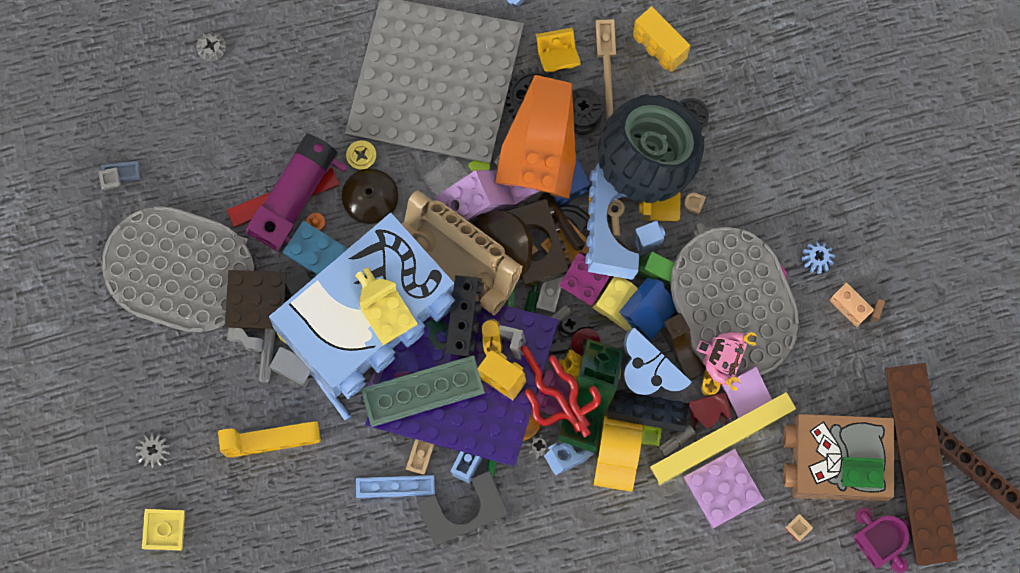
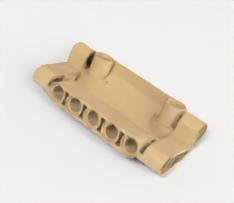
M419 190L415 191L409 198L405 220L402 223L403 227L453 282L455 281V275L482 278L484 291L483 294H480L479 302L482 303V308L490 314L496 315L512 293L520 277L522 266L506 255L504 248L447 205L437 200H431Z

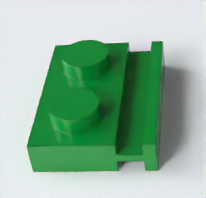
M842 458V487L884 488V459Z

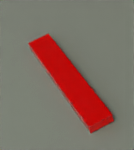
M329 168L328 172L324 174L311 197L340 186L333 168ZM271 192L227 209L233 227L236 228L250 222L259 206H263Z

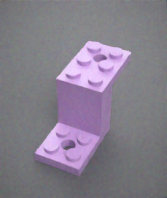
M475 170L435 196L434 200L444 203L464 219L470 221L479 214L489 211H509L540 191L519 186L510 187L496 184L497 170ZM456 201L459 202L458 210L454 207Z

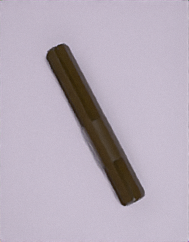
M544 192L540 197L541 201L547 199L548 205L552 204L555 214L552 216L553 219L558 223L559 228L574 250L581 251L585 246L584 242L552 195Z

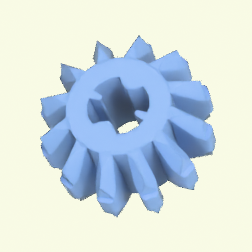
M816 241L814 246L808 244V249L803 250L805 256L802 257V261L807 262L804 267L808 268L810 266L811 273L815 269L818 274H821L822 270L827 272L829 270L828 266H833L834 264L832 259L835 258V255L829 254L832 248L826 249V243L820 246L819 242ZM817 255L818 257V255H820L822 258L821 260H816L815 256Z

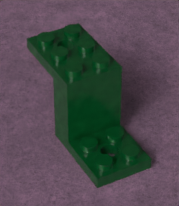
M587 338L580 369L575 378L578 384L577 403L582 408L593 401V396L590 392L591 386H596L599 390L601 402L598 407L585 415L590 423L587 428L591 434L584 437L581 432L575 431L569 420L562 419L557 441L594 453L596 452L602 421L617 389L624 350Z

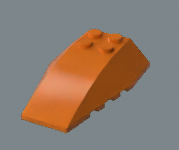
M534 75L513 124L502 144L495 183L510 187L529 188L550 193L552 196L569 199L576 164L572 83Z

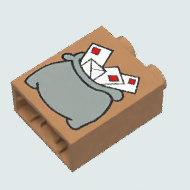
M798 414L793 420V425H784L783 445L784 448H793V464H784L783 486L792 488V498L887 502L894 498V418ZM842 458L884 459V488L842 487Z

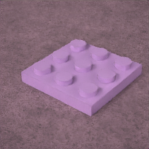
M735 449L683 477L712 529L764 501Z

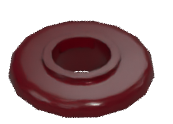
M580 329L572 336L571 348L581 357L584 350L581 347V343L584 339L588 338L600 342L598 333L593 329Z

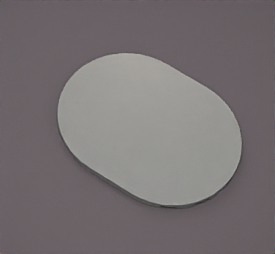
M165 206L147 208L129 215L110 234L102 256L105 284L112 297L121 307L140 318L192 333L209 332L225 326L228 270L255 271L248 247L232 229L217 221Z
M718 227L702 232L692 238L682 248L672 268L671 293L678 314L682 313L691 330V345L696 355L703 362L705 354L696 350L700 340L710 344L712 338L718 337L722 333L738 332L747 335L752 332L758 337L752 336L750 342H755L756 345L752 346L745 342L747 346L736 375L753 366L757 367L760 375H764L778 367L795 344L799 317L794 297L773 250L755 234L744 229L732 227Z

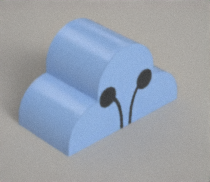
M632 327L628 330L624 337V350L630 358L624 363L622 368V379L627 388L637 394L647 395L655 392L660 387L670 391H680L690 385L691 381L640 332Z

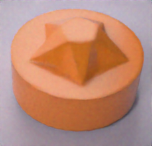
M312 213L306 219L308 224L319 231L325 228L326 222L320 213Z

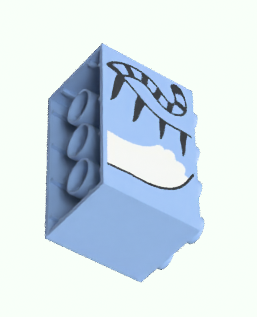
M389 213L272 313L269 318L274 330L333 397L337 398L343 393L347 399H350L366 384L363 377L366 371L372 367L377 373H380L395 359L393 348L402 341L407 348L410 347L425 333L423 331L425 327L423 322L431 316L438 322L451 311V305L455 301L452 297L454 282L394 215ZM368 267L376 279L380 278L395 282L397 292L418 324L384 346L360 310L359 302L362 285L355 275L360 271L363 273V269Z

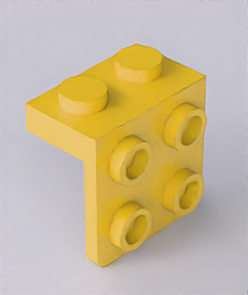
M573 28L536 34L538 55L544 71L554 72L559 69H571L581 65L575 48Z
M681 192L661 202L659 200L654 203L639 202V214H642V221L678 222L680 220Z

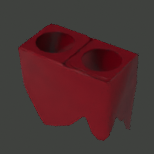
M725 392L688 403L694 431L698 420L706 428H710L718 419L726 425L727 417L732 418Z

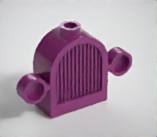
M868 508L859 509L855 514V518L858 523L866 524L867 526L853 535L852 538L874 569L892 560L891 569L895 573L905 572L908 568V562L905 558L899 557L898 554L906 548L909 542L908 529L910 526L904 518L900 520L894 516H883L874 521L872 519V512Z

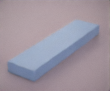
M434 475L356 478V498L435 495Z

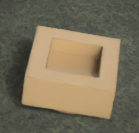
M798 514L785 529L797 542H800L813 527Z

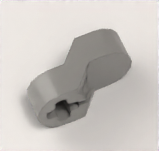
M228 328L227 340L242 342L245 350L262 351L263 339L248 337L245 333L246 330L242 328Z

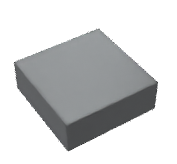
M117 167L98 171L103 191L122 187Z

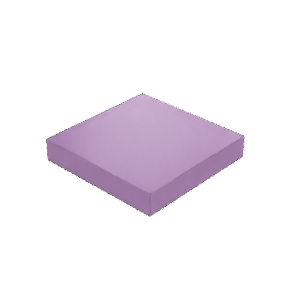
M756 366L735 376L741 382V384L738 382L732 384V386L738 389L737 391L731 390L729 385L721 384L737 418L772 400Z

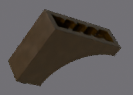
M682 313L664 321L661 333L683 374L689 380H692L704 374L705 370L692 348L691 330Z

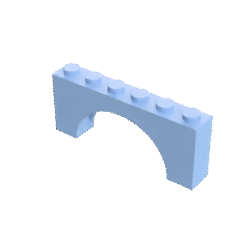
M598 163L596 168L591 170L590 173L592 186L589 190L591 202L588 207L590 219L587 224V230L590 231V235L586 242L589 252L586 255L585 263L588 264V272L633 280L638 272L639 254L631 252L620 245L610 232L607 223L608 206L613 201L628 196L618 193L614 189L615 187L606 181L604 172L600 169Z

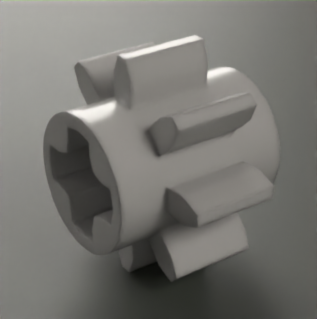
M542 434L537 439L532 436L533 443H527L528 447H532L529 455L536 454V459L539 458V455L544 456L546 450L549 451V446H547L549 439L543 440ZM538 442L542 443V447L545 448H541L540 451H536L537 448L534 447V445L536 446Z

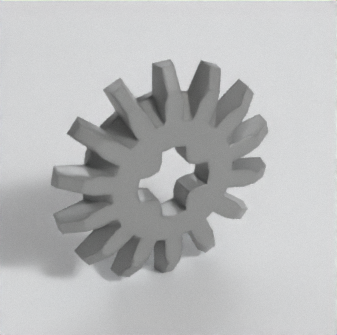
M151 433L149 439L145 434L144 442L140 439L138 440L142 445L135 446V449L140 450L135 455L136 457L141 455L139 463L145 460V467L148 466V463H151V467L155 468L154 463L156 462L161 466V459L167 461L164 455H170V452L165 449L170 447V444L164 445L167 439L160 440L161 434L154 438V433ZM156 445L155 449L158 452L153 453L152 456L149 455L150 452L147 448Z

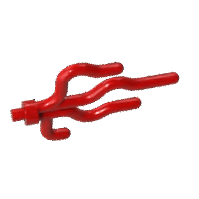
M522 345L521 352L534 372L537 388L546 395L554 396L564 410L548 418H543L540 414V406L536 396L531 389H526L525 395L531 403L534 420L542 426H549L561 419H567L573 425L576 432L581 431L584 437L591 434L587 428L590 423L585 415L598 407L601 402V395L597 387H590L593 401L580 408L577 403L578 384L576 379L564 371L556 356L551 355L549 361L561 379L570 384L571 391L568 403L559 390L547 387L543 383L540 366L528 346Z

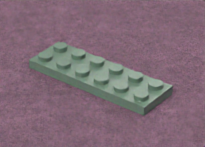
M474 355L361 388L371 426L374 427L485 394Z

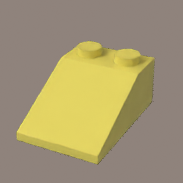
M611 276L591 308L608 317L612 322L628 332L631 326L619 311L638 288L625 278Z

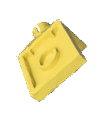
M368 267L363 269V273L360 271L355 275L362 285L359 302L360 310L384 346L418 324L397 292L395 282L380 278L376 279Z

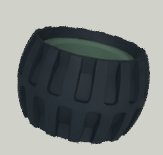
M645 94L622 104L605 123L598 144L599 166L604 172L606 181L610 182L618 193L628 196L631 200L645 201V203H654L658 200L661 202L674 197L684 190L697 174L704 153L702 128L700 123L693 117V113L681 106L678 101L670 100L663 95L649 96V94Z

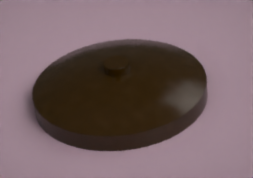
M494 210L482 214L472 225L504 248L505 254L522 266L520 279L527 271L532 258V239L527 226L518 216L511 212Z

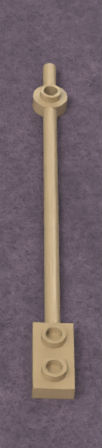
M614 19L596 20L597 58H603L606 122L613 114L611 57H616ZM619 199L613 201L607 209V216L612 218L613 237H620L619 218L623 215L625 208L623 202ZM616 207L618 211L612 212L611 208Z

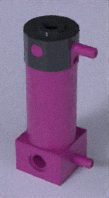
M305 134L263 206H259L246 227V234L279 253L284 243L288 244L291 240L289 235L293 230L294 223L331 165L342 172L347 170V165L335 159L338 152L318 137ZM272 226L274 231L267 232L265 227Z

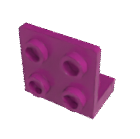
M580 251L559 286L589 305H593L610 276L588 272V264L585 263L587 254Z
M548 369L543 383L547 387L559 390L567 400L571 390L570 384L556 376L554 371ZM540 390L538 391L536 398L541 412L552 416L557 412L564 411L554 396L546 395Z

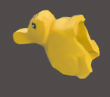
M568 350L565 359H560L559 363L565 372L576 378L582 357L573 350Z

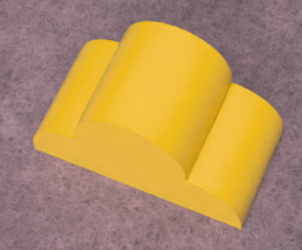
M608 409L603 419L593 486L632 492L641 449L643 425L608 419Z

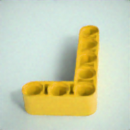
M307 422L241 434L232 428L218 431L220 452L226 457H238L321 442L318 422Z

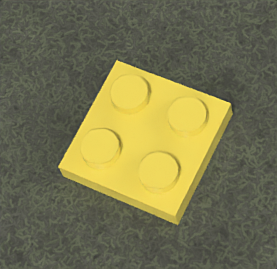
M145 509L142 549L183 551L185 511Z

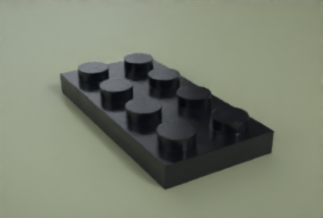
M616 390L609 405L607 418L685 432L688 403Z

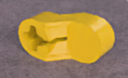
M495 319L487 320L482 326L483 348L486 355L491 350L495 353L498 351L502 352L503 350L502 337L499 331L500 323Z
M705 369L701 390L705 396L709 397L718 393L721 383L715 380L712 381V377Z

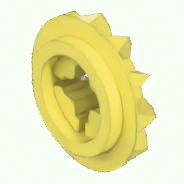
M356 141L348 147L346 158L352 168L358 170L368 169L375 162L376 150L367 141ZM365 151L367 160L363 158L357 160L358 155L356 152L363 153Z

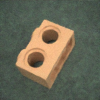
M848 283L844 284L829 300L856 327L874 311Z

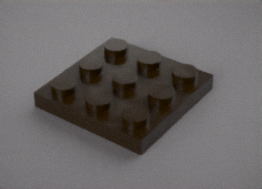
M228 270L225 328L274 330L269 316L285 303L287 273Z

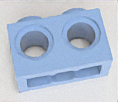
M557 442L548 447L549 451L544 457L556 476L587 461L594 454L591 451L570 444H559Z

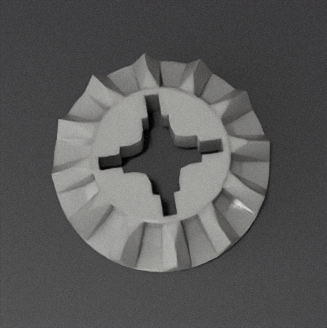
M210 32L203 34L201 38H198L196 45L197 53L206 61L220 59L226 51L224 38L219 33ZM208 41L211 42L212 44L215 43V45H214V51H215V52H213V50H211L210 48H207V47H208Z

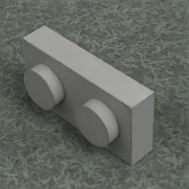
M564 277L542 284L536 309L555 314L562 288L559 284Z

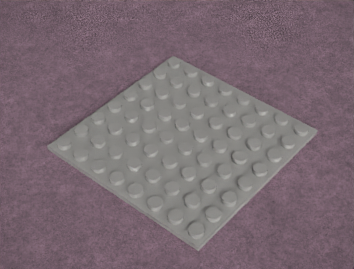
M379 0L345 135L491 164L524 23L403 0Z

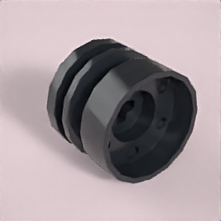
M577 88L572 90L574 132L578 135H587L594 132L600 125L603 102L594 90Z

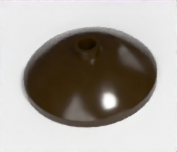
M363 169L354 173L345 182L342 190V203L346 212L360 223H379L389 213H393L398 204V189L394 180L387 173L378 169ZM371 190L373 192L371 195H367L366 191Z

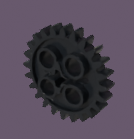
M536 67L535 72L528 68L527 74L522 70L521 77L515 75L516 81H510L512 87H509V93L506 98L509 100L505 102L506 106H509L507 108L508 112H513V119L516 117L524 100L518 99L521 94L527 93V89L524 86H530L534 75L559 80V77H553V72L547 74L544 69L542 72H539L538 67Z

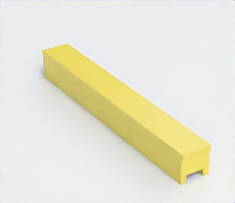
M787 392L650 466V470L655 475L660 486L793 413L796 407Z

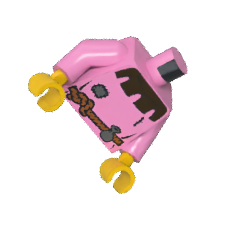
M738 332L722 333L718 337L712 338L710 344L700 340L696 350L705 354L703 364L706 365V370L713 380L726 386L729 385L733 391L738 390L732 384L734 382L741 384L739 378L735 377L747 346L745 342L752 346L756 345L755 342H750L752 336L758 337L755 333L750 332L747 335Z

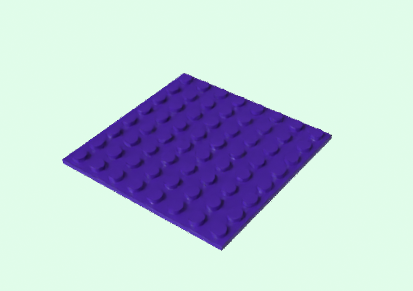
M505 305L502 306L496 315H492L484 308H481V313L477 316L479 330L478 333H475L474 340L477 341L476 352H473L477 367L480 366L487 356L483 348L482 326L487 320L495 319L502 326L523 330L526 340L525 345L528 346L540 366L543 376L559 319ZM450 313L443 317V321L447 325H449ZM431 316L428 317V318L423 322V324L427 323L428 321L432 320L433 318H432ZM425 326L423 328L425 333L410 347L407 348L401 341L393 348L395 359L383 370L379 383L394 379V373L408 371L412 374L469 356L446 353V347L443 351L435 349L428 338L430 329ZM442 331L439 332L437 335L438 341L446 343L447 337L442 334ZM502 340L503 350L501 353L507 357L506 360L510 363L516 362L523 368L522 371L526 378V384L513 401L481 380L485 394L374 427L371 426L368 417L365 425L515 467L532 412L531 403L525 395V390L531 389L535 396H537L538 392L534 372L524 355L522 354L521 360L513 358L510 349L511 342Z

